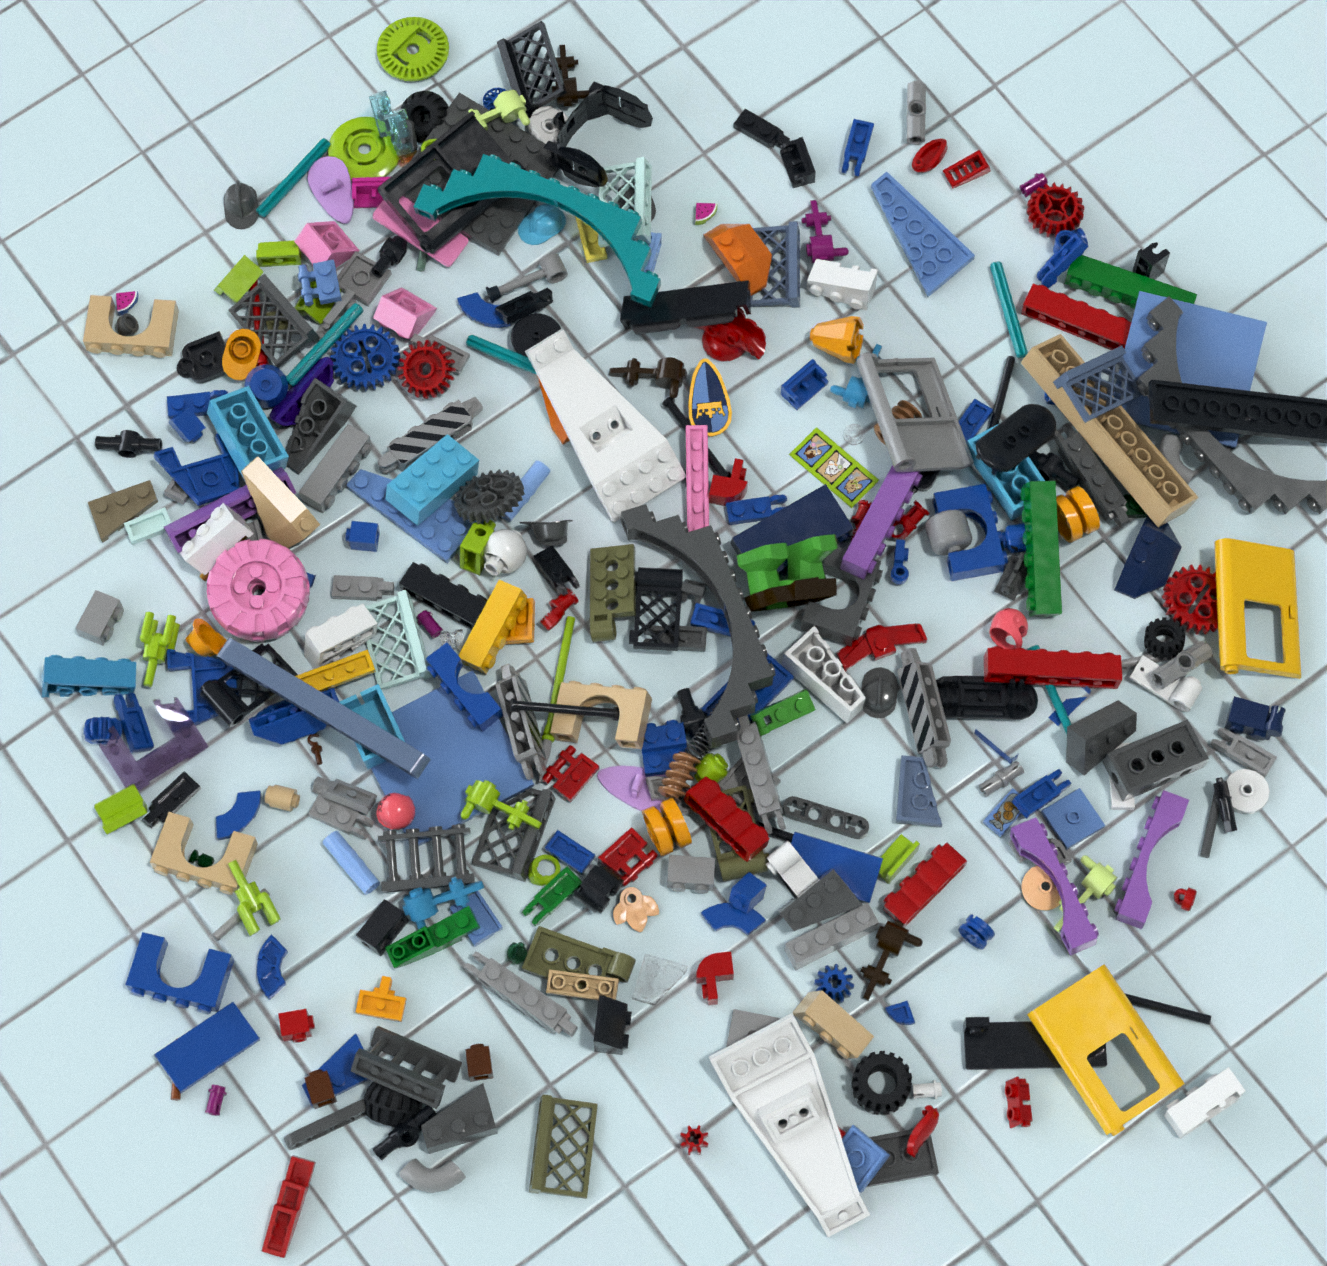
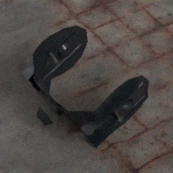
M594 81L589 87L588 96L571 113L566 122L564 121L563 111L554 116L553 123L560 132L556 137V143L548 141L543 147L551 152V156L545 163L561 169L564 175L575 183L590 187L605 186L608 177L604 168L592 156L579 149L566 147L587 120L607 114L638 128L650 127L653 117L648 110V105L643 103L637 96L624 90L602 85Z

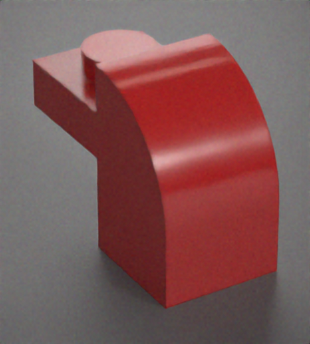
M735 458L731 478L713 475L709 492V503L726 506V503L742 500L745 497L748 481H745L747 468H743L744 460Z
M731 951L711 954L705 957L698 966L696 984L706 983L702 985L703 999L708 998V1005L718 1004L716 982L733 980L734 978Z

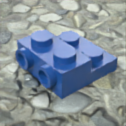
M669 720L662 726H656L654 723L647 724L644 743L641 749L645 777L665 775L666 770H671L669 763L674 761L672 758L673 754L685 752L687 742L684 723H678L677 720Z

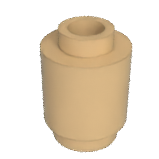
M276 784L268 786L265 794V803L269 804L270 807L291 812L293 808H297L299 805L300 795L297 794L296 789Z

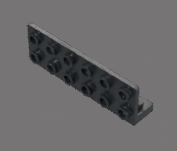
M989 1017L965 1018L963 1029L965 1066L967 1070L1062 1068L1032 1021L989 1022ZM1106 1043L1087 1056V1060L1092 1068L1107 1066Z

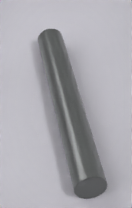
M1215 791L1200 854L1203 858H1209L1219 815Z

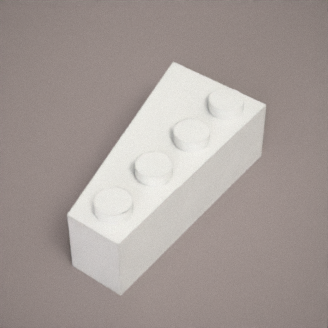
M814 625L784 653L781 665L841 719L848 723L862 710L866 697L851 676L847 675L842 668V663L838 658H835L830 651V646L826 641H823Z

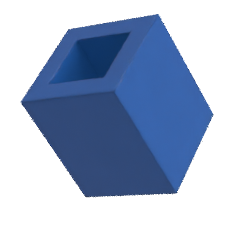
M189 407L183 408L168 421L185 442H190L191 440L195 442L203 435L201 431L206 428Z
M352 521L351 528H347L346 541L349 542L351 550L377 552L380 535L378 523Z
M748 872L732 887L729 902L736 909H740L745 914H748L763 900L767 885Z

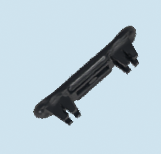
M1038 404L1022 406L977 441L976 458L978 460L981 459L988 467L993 469L991 473L994 476L998 472L1010 471L1054 436L1056 420L1053 414L1047 408Z
M943 676L936 679L945 718L1023 720L1030 717L1037 709V693L1031 684L1025 683L1024 679H1019L1017 684L1015 679H1010L1008 683L984 682V676Z

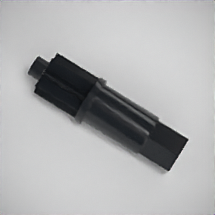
M1222 777L1216 778V783L1213 785L1225 833L1236 831L1237 826L1231 802L1232 796H1230L1227 781H1223Z

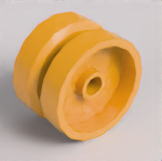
M1076 486L1066 491L1065 496H1056L1058 531L1067 542L1072 543L1082 538L1083 532L1090 534L1100 528L1097 510L1083 488Z
M673 798L661 802V813L654 806L642 810L649 836L661 856L673 852V841L680 848L692 844L687 824Z

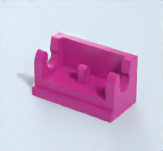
M390 177L352 178L354 208H378L384 200L378 192V187Z

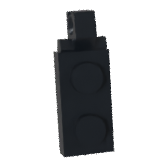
M744 109L734 122L736 130L767 148L777 146L784 149L783 144L790 141V138L785 136L780 128L747 109Z
M549 288L537 293L529 291L497 306L495 313L508 325L553 302L552 291Z
M184 771L151 802L150 812L143 818L145 823L151 829L160 820L164 823L168 812L176 813L201 789L200 785Z

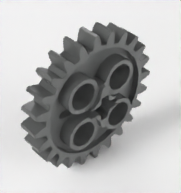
M500 469L496 473L490 470L488 475L482 472L481 477L473 476L472 482L466 481L467 486H460L461 491L455 493L457 497L454 498V506L459 517H462L464 521L469 520L472 523L476 520L477 524H480L482 520L488 523L491 518L496 521L499 515L505 517V512H513L512 507L519 506L518 502L522 501V496L525 495L524 486L519 476H516L514 472L509 474V471L506 470L502 473Z

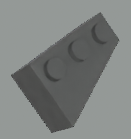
M1118 700L1068 726L1066 763L1081 774L1086 775L1106 757L1107 753L1115 750L1136 731L1137 713Z
M484 1083L421 1125L429 1154L498 1134Z

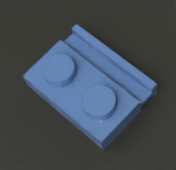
M475 891L470 896L468 895L470 901L466 903L467 906L472 908L480 925L479 929L467 935L474 947L503 929L479 891ZM456 904L449 907L452 914L464 909L461 906H456Z

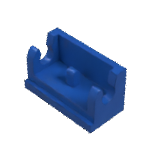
M812 359L781 385V395L798 410L828 384L829 381L825 378L827 373Z

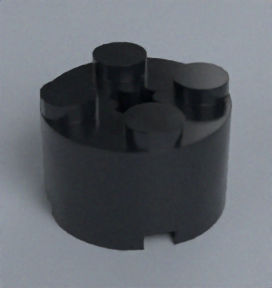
M600 859L598 864L591 869L580 884L581 888L578 892L574 893L573 897L594 913L597 911L602 913L609 904L610 898L608 897L610 894L616 895L624 882L622 880L623 876Z

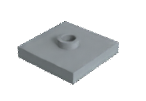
M734 1009L726 1047L778 1021L780 1018Z

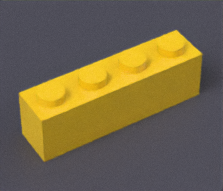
M498 580L458 655L464 665L484 674H487L488 670L494 666L497 653L504 647L506 637L509 631L514 628L520 610L522 611L526 606L527 595L522 589Z

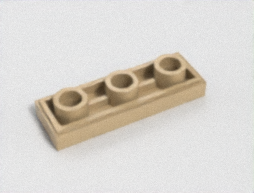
M549 969L546 994L599 1000V995L616 1000L619 979ZM581 982H585L587 984L584 989L578 988V985Z

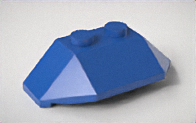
M329 688L322 692L339 702L334 688ZM286 700L269 705L258 712L255 717L248 719L254 736L281 745L293 742L309 734H315L327 726Z

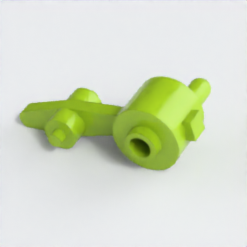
M476 780L473 786L469 785L465 791L467 795L465 799L466 805L461 812L462 819H468L473 809L490 814L492 809L496 808L509 815L506 822L511 830L514 827L519 828L522 822L536 829H539L542 825L540 821L527 815L530 809L527 806V801H517L514 808L498 801L501 793L495 789L496 785L487 780L483 782Z

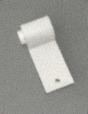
M1142 655L1129 678L1183 712H1189L1202 691L1201 682L1197 678L1189 676L1176 680L1164 689L1156 687L1152 682L1150 674L1161 666Z
M788 840L767 857L769 862L766 866L774 875L778 872L796 896L818 879Z

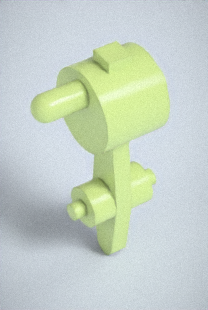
M516 90L501 92L493 102L495 109L481 115L478 110L470 109L468 111L469 113L471 111L475 113L476 119L486 131L488 130L486 123L497 117H501L505 123L520 119L523 125L528 126L530 124V119L526 114V100L523 95L519 96Z
M1086 855L1082 856L1080 859L1081 863L1090 872L1081 883L1087 890L1078 899L1080 904L1085 903L1092 894L1098 899L1104 894L1108 897L1116 888L1114 882L1118 877L1113 874L1114 869L1108 864L1106 867L1100 862L1096 864ZM1060 900L1059 904H1061V907L1059 909L1063 912L1062 902ZM1063 917L1054 927L1057 932H1060L1062 929Z

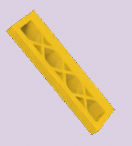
M367 649L295 677L323 692L329 688L337 687L376 671Z

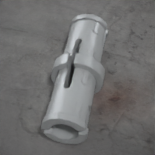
M1015 761L1004 770L996 771L993 777L980 784L981 792L985 791L983 795L988 797L999 788L1007 787L1010 781L1023 774L1024 769L1022 766L1018 767L1020 763Z

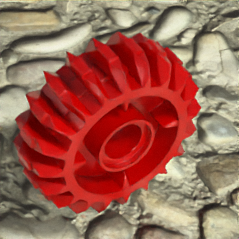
M425 340L424 346L421 341H417V348L412 344L409 345L411 352L409 353L404 350L403 354L407 356L406 359H399V362L404 363V366H399L398 370L404 371V373L398 377L401 380L406 379L402 386H409L408 392L412 394L415 391V396L418 398L422 393L425 399L429 398V394L436 398L437 391L440 394H444L445 392L442 387H451L447 383L448 379L451 381L455 380V377L450 376V372H456V368L450 367V365L455 363V360H448L452 353L449 351L445 352L446 347L444 345L439 347V343L436 341L431 345L430 340ZM426 364L431 365V372L428 375H424L422 371Z

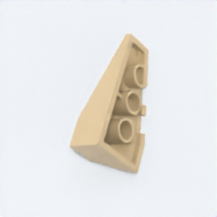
M258 456L241 470L249 493L256 505L258 516H260L264 525L265 534L270 540L290 548L304 540L320 525L303 503Z

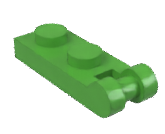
M804 689L752 713L750 717L756 723L762 736L816 709L807 689ZM768 715L771 722L766 724L763 718Z

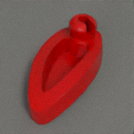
M935 139L920 148L912 162L913 170L922 173L934 169L947 152V141L945 139Z
M927 1105L925 1107L926 1110L922 1111L924 1117L916 1125L909 1137L907 1153L914 1158L938 1124L939 1112L932 1105Z

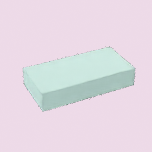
M164 507L125 522L124 525L131 543L134 545L165 533L164 526L170 524L171 521Z

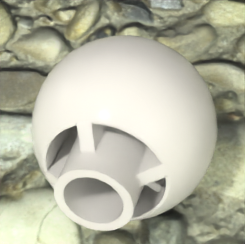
M509 529L497 530L491 534L483 555L486 562L484 568L488 573L498 576L500 573L514 572L523 565L527 556V547L522 535L518 531Z

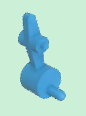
M876 344L872 352L877 355V358L880 354L882 346ZM852 376L846 389L837 385H832L830 388L833 394L843 397V401L847 402L850 407L864 409L867 403H871L862 377Z
M455 876L451 878L452 881L448 884L450 890L433 896L430 888H415L403 899L405 903L403 905L405 916L409 915L411 921L416 923L419 930L426 926L425 919L432 917L439 911L436 904L454 899L456 906L465 908L467 907L466 903L470 901L468 894L483 889V882L478 881L464 885L462 879H457Z

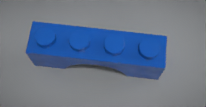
M447 642L426 658L428 663L426 669L433 678L438 677L442 683L439 684L447 695L451 693L454 696V704L460 711L465 710L469 715L467 720L474 728L478 726L483 732L504 716L502 709L488 692L472 694L459 686L458 676L463 664L461 658Z

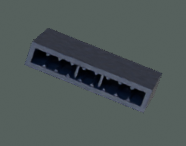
M825 484L732 537L730 544L737 555L764 545L787 543V546L811 537L832 534L836 535L837 542L841 544L851 538L850 534L854 528ZM787 559L777 568L779 575H788Z

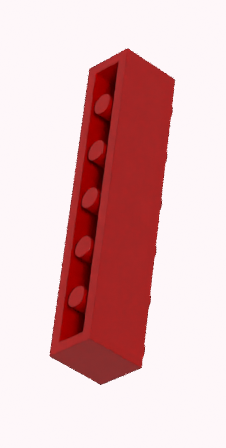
M1034 283L1024 301L1021 312L1022 315L1110 350L1119 346H1123L1125 349L1131 322L1124 317L1114 316L1104 309L1094 308L1084 301H1076L1064 293H1056L1044 285H1036Z
M1000 646L987 648L984 655V682L1008 683L1010 679H1015L1017 684L1019 679H1024L1026 684L1087 686L1088 688L1118 689L1122 681L1121 655H1114L1110 652L1092 654L1089 651L1072 653L1068 650L1054 652L1047 651L1046 649H1003Z

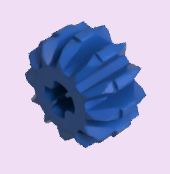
M102 716L86 720L84 727L85 741L97 745H112L120 742L123 733L120 720Z
M838 964L834 965L833 970L826 965L825 972L818 971L817 975L820 979H815L814 982L815 985L819 986L816 991L822 990L834 1001L837 998L840 1003H843V996L849 998L851 996L849 990L854 989V984L850 982L853 979V975H845L847 972L846 967L839 971ZM832 980L837 981V988L832 987Z

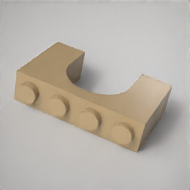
M90 295L83 338L87 351L96 354L111 352L115 355L123 353L135 356L153 355L158 358L172 356L179 313L176 301L154 299L151 322L146 330L135 336H122L112 329L115 312L112 296Z
M577 681L561 682L556 704L593 707L601 703L616 705L620 711L615 736L616 742L623 748L642 749L652 703V697L646 689L641 687L626 689L620 685L605 687L599 683L584 685ZM554 713L550 733L556 741L578 743L584 715Z
M168 812L150 860L151 866L155 869L154 871L164 876H167L168 873L176 875L177 879L184 882H189V880L196 881L198 885L204 888L217 887L220 888L219 891L228 895L235 893L234 891L240 887L228 863L237 860L246 878L258 845L256 838L233 831L227 850L218 863L210 867H196L185 859V847L194 825L191 818Z

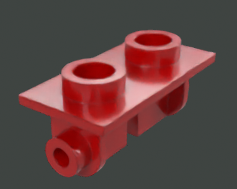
M1015 1077L1006 1081L1005 1086L1010 1128L1019 1125L1021 1127H1030V1122L1033 1121L1031 1105H1023V1101H1030L1029 1083L1026 1082V1079Z

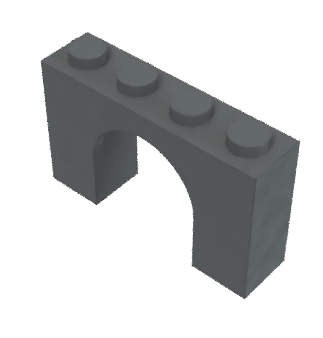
M838 547L825 558L823 563L824 572L827 575L850 583L855 588L858 599L850 607L839 610L809 601L802 619L801 630L808 632L815 625L821 637L852 646L854 639H859L862 630L859 624L861 620H866L869 608H866L868 601L872 602L876 589H873L875 582H880L883 570H880L881 561L876 559L874 560L877 562L872 574L868 573L864 580L840 569L842 558L847 550Z

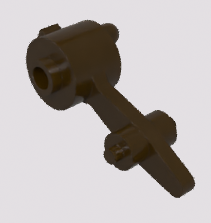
M559 45L560 57H556L559 70H562V79L567 93L557 98V105L572 106V104H578V99H585L589 94V90L577 91L576 77L568 78V70L575 69V65H578V59L574 60V56H566L565 45ZM555 82L556 86H552V93L559 89L557 82Z
M673 357L660 359L655 369L640 368L641 363L636 358H632V360L627 362V367L610 368L609 375L612 377H624L625 383L629 387L637 385L639 378H656L655 383L657 386L670 389L669 396L672 399L677 398L683 379L686 380L687 377L684 363Z
M897 920L895 923L887 921L885 927L880 926L875 939L879 940L876 947L884 950L877 967L868 964L867 968L862 967L860 971L864 973L863 978L870 981L863 996L868 1001L876 984L884 987L885 984L890 985L892 979H889L890 974L882 971L889 955L893 954L898 957L905 942L916 947H920L923 944L921 938L910 934L908 929L903 928L904 924Z

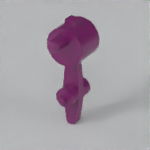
M810 200L812 213L805 214V218H801L802 224L806 223V227L814 226L816 235L809 237V244H806L807 257H811V262L815 263L816 259L834 261V257L848 255L849 250L846 247L833 248L831 234H822L821 226L828 225V221H831V215L827 216V212H819L817 201Z

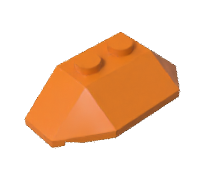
M720 224L703 234L737 282L749 280L751 296L767 286L772 254L750 224Z

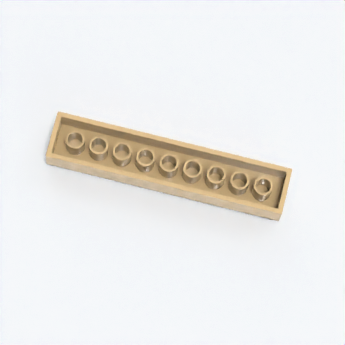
M1059 334L1032 347L1021 364L1156 526L1160 527L1186 513L1199 497L1122 406L1084 423L1063 387L1056 388L1053 381L1066 371L1085 363L1067 340ZM1087 379V385L1094 388L1095 382ZM1100 385V391L1107 394L1108 389ZM1071 386L1075 393L1080 395L1081 389ZM1086 392L1085 398L1093 401L1094 395ZM1099 397L1098 404L1106 407V400ZM1085 404L1086 411L1091 415L1092 407Z

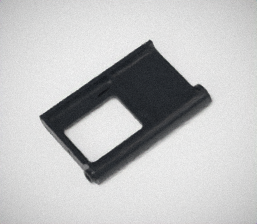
M473 111L378 187V192L418 239L420 247L426 253L434 254L500 199H484L456 207L430 230L424 232L400 205L399 199L431 172L441 167L450 177L453 169L458 171L463 169L474 176L483 154L488 156L490 154L496 155L503 162L508 164L510 162L516 163L521 166V169L526 171L519 161L510 160L479 123Z

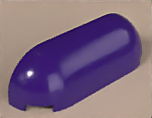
M330 357L319 359L304 377L288 390L286 397L278 405L274 406L270 413V419L273 422L282 426L296 424V415H299L302 406V396L314 378L331 387L334 381V364Z

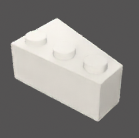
M222 503L220 507L214 509L210 519L198 528L196 535L191 541H187L184 544L180 553L187 563L206 575L212 570L217 562L216 559L224 550L228 551L244 536L251 537L254 533L242 516Z
M364 604L350 607L345 613L333 616L326 623L320 626H313L306 632L304 656L313 669L324 666L332 660L334 662L340 660L339 655L349 648L355 650L376 635L377 622Z
M1228 1067L1217 1075L1215 1073L1206 1079L1205 1084L1200 1088L1196 1086L1186 1093L1187 1097L1179 1101V1099H1176L1166 1106L1168 1110L1164 1117L1181 1139L1237 1102L1245 1093V1089Z

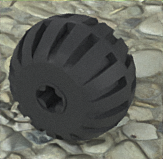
M431 91L415 92L403 102L399 112V119L402 121L407 118L413 121L417 142L423 143L433 128L443 124L444 120L442 118L447 116L446 110L449 106L439 94ZM424 114H430L429 121L423 122L425 119Z
M374 1081L364 1095L366 1115L371 1120L384 1125L396 1127L399 1123H405L410 1117H413L422 1110V1102Z

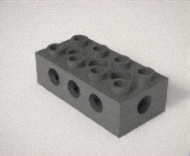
M1187 719L1107 753L1102 763L1124 802L1203 768L1209 758Z

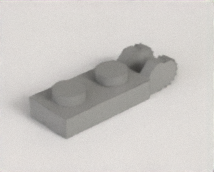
M1220 727L1217 731L1218 735L1232 742L1231 745L1228 746L1216 739H1213L1210 745L1219 752L1226 753V756L1248 769L1258 772L1265 778L1277 757L1239 734L1236 735Z
M318 794L308 813L309 817L364 840H366L368 834L364 830L354 827L356 822H360L368 827H373L375 823L370 818L359 814V812L324 798L320 794Z

